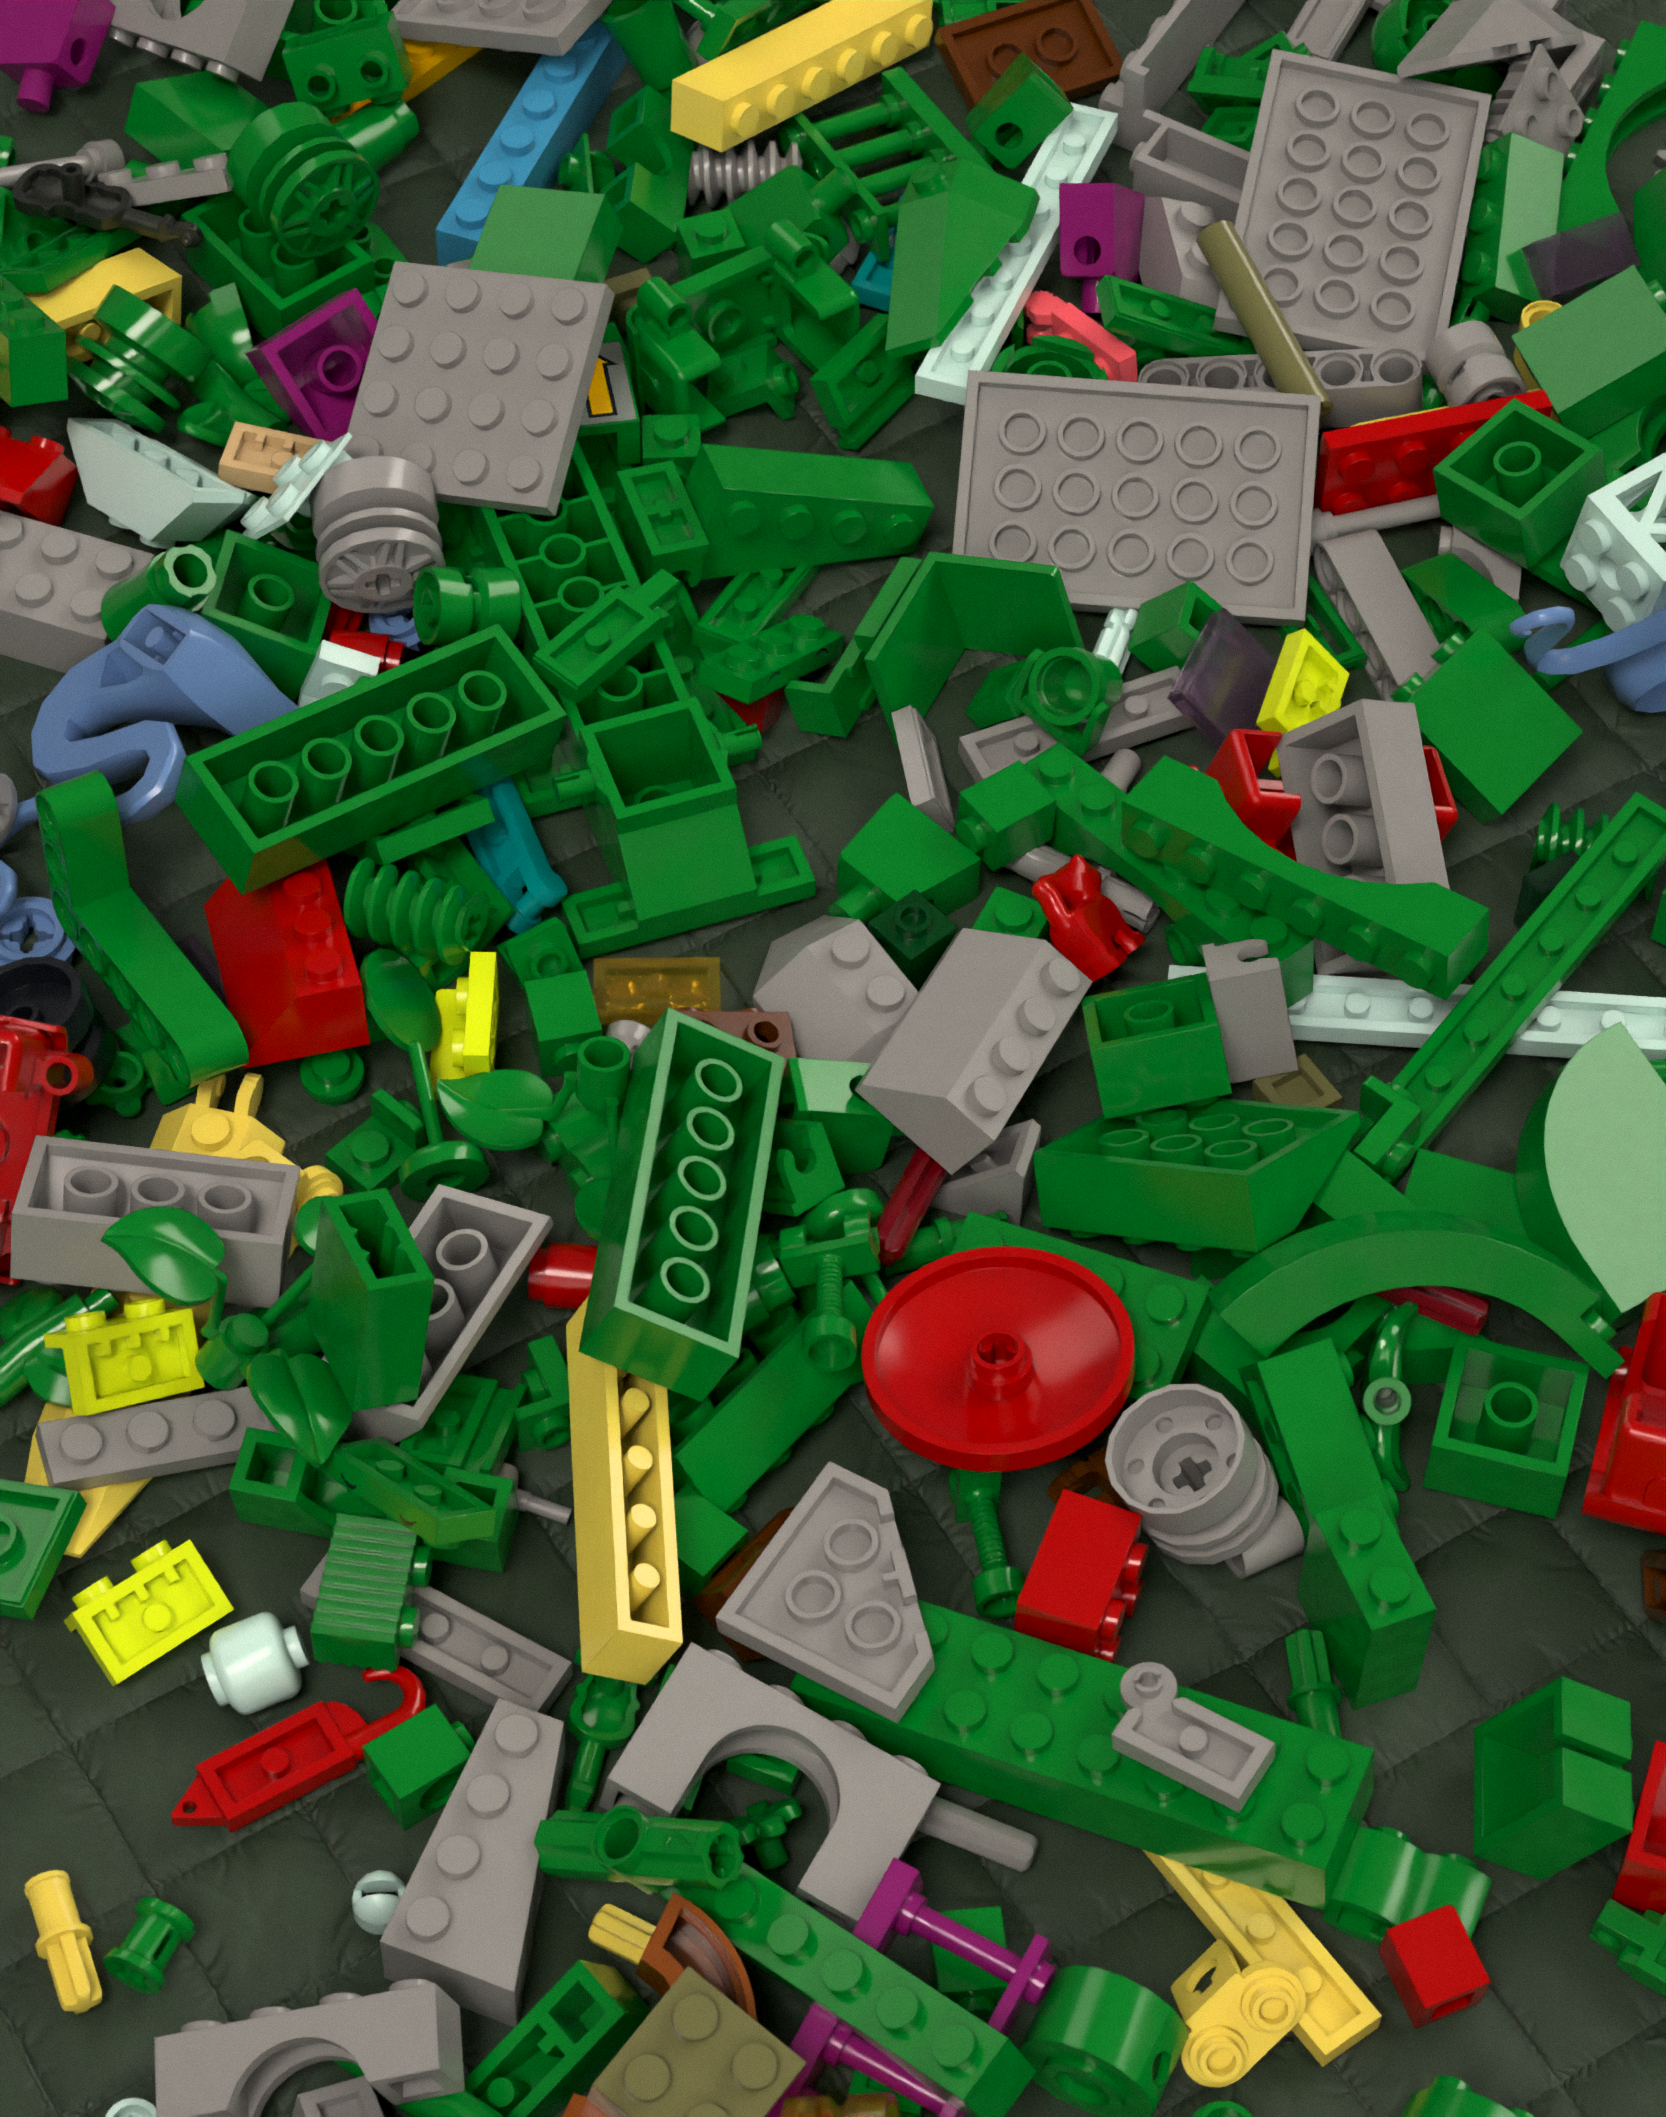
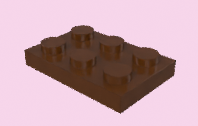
M1026 0L938 28L934 39L969 111L976 106L1022 51L1063 89L1068 100L1103 90L1110 83L1116 84L1120 78V71L1123 65V61L1092 0Z

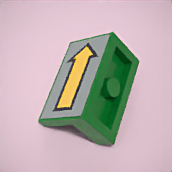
M622 340L602 342L577 434V437L611 433L618 466L641 463L640 419Z

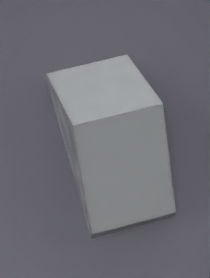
M1031 1119L1003 1128L995 1142L951 1175L947 1172L930 1207L967 1216L969 1211L986 1215L995 1213L998 1210H1004L1008 1218L1007 1223L1021 1226L1036 1181L1032 1156L1033 1152L1039 1149L1041 1126Z

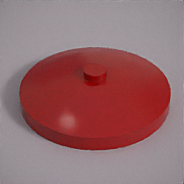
M1001 1246L971 1249L942 1257L926 1264L900 1281L878 1304L869 1320L862 1342L861 1360L865 1390L871 1408L882 1426L901 1444L922 1457L949 1467L979 1472H1007L1037 1467L1072 1454L1100 1435L1119 1414L1129 1396L1135 1374V1345L1132 1325L1124 1305L1115 1292L1092 1271L1075 1261L1047 1251L1025 1247Z

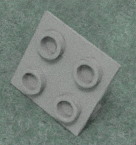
M1537 44L1532 57L1524 55L1519 60L1511 63L1508 74L1502 86L1498 89L1496 100L1490 106L1491 115L1487 117L1482 147L1513 132L1563 153L1565 162L1572 143L1581 132L1585 116L1543 44Z

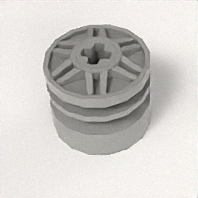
M365 456L347 460L326 470L312 489L309 504L312 529L317 540L315 554L319 564V585L325 597L339 607L360 613H388L410 608L413 606L414 587L419 572L425 566L446 567L441 551L443 546L442 538L437 528L439 514L435 487L430 474L415 462L395 456Z
M1170 1384L1144 1394L1122 1413L1109 1435L1105 1464L1111 1486L1130 1511L1143 1515L1141 1523L1143 1530L1165 1555L1185 1564H1215L1238 1556L1262 1537L1276 1512L1279 1485L1273 1464L1263 1452L1260 1444L1253 1438L1252 1432L1238 1411L1219 1392L1200 1384Z

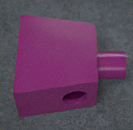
M0 0V70L20 85L16 100L17 105L28 111L45 113L49 110L54 88L82 87L88 82L116 8L114 4L109 0Z
M1059 183L1060 271L1062 277L1082 283L1081 311L1086 315L1101 316L1095 287L1105 274L1136 283L1138 280L1145 195L1116 183Z

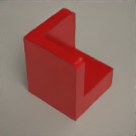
M1451 1905L1443 1906L1387 1929L1378 1949L1380 1958L1415 2030L1479 2004L1491 1982L1456 1909Z

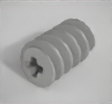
M747 139L741 154H735L734 147L722 153H713L712 148L699 144L697 151L692 152L690 162L689 206L696 204L701 191H704L708 207H717L723 192L726 193L728 203L730 204L788 165H797L804 170V159L801 157L798 143L791 142L784 158L779 156L775 141L768 142L763 156L757 155L753 139Z

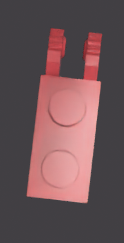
M1035 290V292L1030 294L1023 307V314H1026V318L1030 317V321H1032L1031 324L1027 325L1028 328H1025L1026 343L1032 345V337L1043 335L1060 336L1075 340L1087 346L1094 353V362L1101 370L1104 367L1107 380L1138 382L1136 351L1070 302L1065 303L1059 297L1053 296V293H1048V291Z

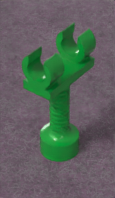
M870 1210L844 1216L845 1238L814 1244L813 1240L806 1241V1224L780 1230L781 1251L779 1260L791 1288L816 1284V1317L807 1322L802 1331V1357L813 1369L823 1372H836L849 1367L856 1359V1328L851 1321L843 1317V1278L880 1270V1260L878 1258L880 1239L878 1228H870Z
M952 1468L949 1475L948 1495L954 1504L956 1524L971 1522L983 1572L974 1578L971 1584L977 1613L982 1617L990 1619L1013 1616L1016 1614V1604L1026 1578L1024 1572L1019 1568L1009 1567L998 1522L1002 1472H979Z

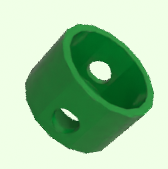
M1072 1965L1059 1968L1019 2051L1037 2071L1032 2079L1057 2099L1097 2117H1151L1185 2046L1188 2033L1185 2022L1176 2011L1151 1990L1124 1976L1101 1968Z

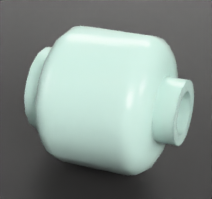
M261 1612L218 1629L210 1638V1652L201 1655L203 1669L217 1703L221 1707L230 1704L238 1713L243 1715L255 1713L293 1698L298 1694L302 1685L300 1668L311 1664L306 1644L297 1625L284 1629L280 1620L269 1612Z

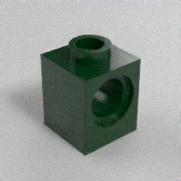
M916 889L868 922L869 932L918 992L957 934L958 929L954 923Z

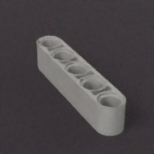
M1403 347L1304 351L1333 403V409L1330 414L1319 422V429L1350 427L1361 422L1422 411V362L1414 351ZM1258 354L1160 359L1145 365L1138 377V382L1279 392Z
M1369 529L1318 542L1314 546L1313 559L1320 585L1368 655L1367 665L1364 668L1381 700L1392 701L1389 696L1411 674L1417 672L1423 678L1437 664L1430 655L1440 644L1384 541L1376 530Z

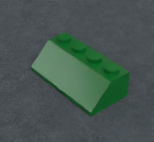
M843 1279V1317L851 1321L856 1328L857 1355L849 1367L836 1372H823L810 1367L802 1357V1331L805 1324L816 1317V1284L792 1288L797 1297L794 1302L773 1313L769 1312L772 1319L742 1335L739 1358L703 1402L673 1390H667L674 1495L687 1484L727 1515L735 1512L746 1501L748 1497L746 1491L764 1473L776 1469L788 1459L792 1451L790 1446L807 1429L819 1425L832 1414L835 1408L833 1402L850 1385L864 1380L861 1360L862 1342L866 1327L874 1312L851 1279Z

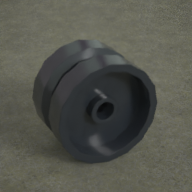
M51 956L26 957L0 966V1014L64 1026L68 1034L67 1052L81 1054L92 1063L94 1078L91 1085L82 1092L62 1095L60 1097L58 1113L66 1111L90 1096L108 1076L116 1058L115 1037L102 1014L93 1005V998L81 976L69 962ZM65 1065L63 1079L69 1084L72 1079V1073L70 1068Z

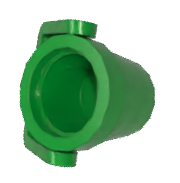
M1056 647L1046 652L1037 648L1030 653L1025 661L1013 694V699L1016 706L1030 717L1037 726L1074 754L1080 756L1099 743L1111 709L1118 703L1121 696L1123 680L1119 668L1111 659L1103 655L1090 653L1081 647ZM1087 722L1083 733L1076 728L1077 725Z

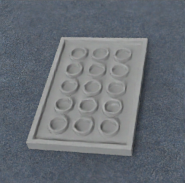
M1278 49L1272 50L1234 228L1302 349L1324 351L1403 347L1414 351L1420 357L1422 374L1430 376L1424 364L1425 354L1432 341L1443 331L1447 330L1449 326L1491 94L1410 77L1399 78L1396 74ZM1221 288L1212 329L1248 337Z
M968 370L952 554L1056 566L1060 570L1072 611L1109 613L1114 608L1123 611L1131 608L1139 611L1140 604L1191 580L1232 614L1230 619L1232 623L1272 626L1287 625L1304 628L1321 395Z

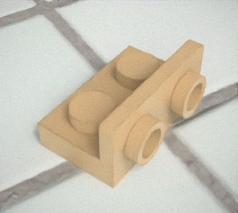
M235 421L219 462L218 478L229 485L241 487L245 490L273 494L278 488L273 478L279 469L295 454L302 459L307 451L321 439Z

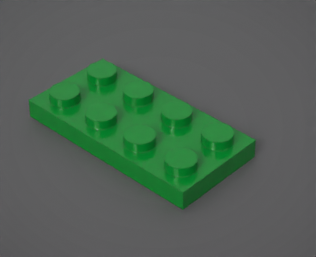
M972 1211L968 1212L950 1255L971 1249L1001 1246L1043 1250L1063 1256L1084 1266L1100 1277L1115 1292L1128 1313L1135 1345V1374L1133 1385L1125 1402L1126 1404L1132 1405L1146 1393L1170 1384L1180 1383L1212 1306V1302L1207 1296V1293L1212 1290L1211 1286Z

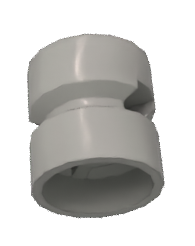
M1467 321L1448 328L1432 341L1426 351L1424 364L1440 393L1444 394L1449 408L1527 393L1522 378L1511 360L1506 358L1504 349L1492 329L1481 321Z

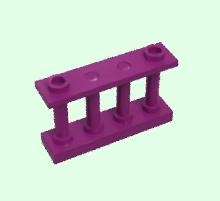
M893 1858L854 1928L852 1935L886 1957L898 1933L908 1938L913 1932L1008 1983L1009 1985L989 2022L987 2023L982 2020L1008 2038L1026 2003L1028 2002L1037 2007L1053 1981L1057 1967L1048 1963L1052 1956L1050 1940L1036 1933L1024 1957L1011 1952L927 1907L928 1899L920 1895L924 1888L920 1871ZM814 2003L789 2046L793 2052L807 2063L794 2083L767 2116L847 2117L820 2102L821 2093L814 2090L827 2063L837 2068L842 2062L932 2111L938 2117H966L964 2113L937 2096L873 2045L855 2036V2032Z

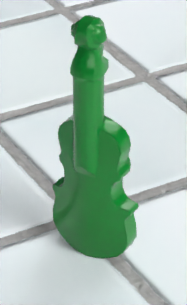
M581 1647L577 1649L574 1656V1662L580 1667ZM585 1673V1682L577 1684L573 1694L574 1701L566 1717V1725L571 1734L580 1743L566 1787L564 1811L586 1812L595 1795L606 1751L626 1745L632 1736L635 1727V1717L641 1705L636 1699V1692L642 1687L655 1686L659 1677L657 1673L646 1685Z

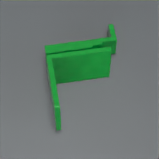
M930 551L924 562L922 559L900 558L853 634V639L825 684L790 680L784 689V693L796 724L801 731L847 737L862 710H869L875 698H877L878 703L882 707L895 746L899 747L891 713L911 705L912 708H916L924 719L965 648L1029 656L1037 648H1040L1043 652L1065 646L1085 648L1060 570L1056 566Z

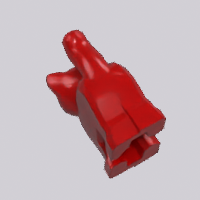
M1075 854L1068 863L1061 866L1054 873L1039 877L1038 881L1032 885L1031 891L1050 924V940L1053 947L1093 983L1119 967L1128 958L1126 955L1137 949L1146 939L1141 932L1133 931L1127 925L1113 901L1102 895V874L1094 866L1088 864L1081 855Z

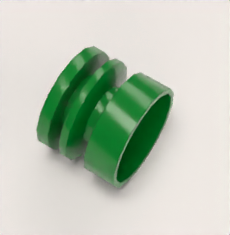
M304 102L282 103L261 113L243 129L234 142L226 164L227 183L236 196L256 218L260 219L267 230L288 253L302 258L324 256L344 246L362 230L371 217L380 193L378 175L368 161L356 151L350 142L342 137L337 128L317 107Z
M113 284L92 314L99 325L111 336L105 344H102L92 338L79 334L74 342L95 359L90 367L66 354L67 374L83 395L122 422L148 429L161 436L168 423L150 410L148 406L154 399L170 410L177 412L181 404L163 384L171 376L183 383L195 386L215 354L205 344L164 314L122 287Z

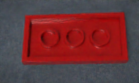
M1543 389L1322 432L1315 478L1313 508H1319L1321 512L1331 511L1333 516L1435 495L1437 492L1433 468L1513 398L1548 418L1551 416L1552 404Z

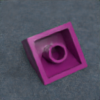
M354 288L338 293L245 354L276 404L308 437L332 442L348 432L378 322L358 289Z

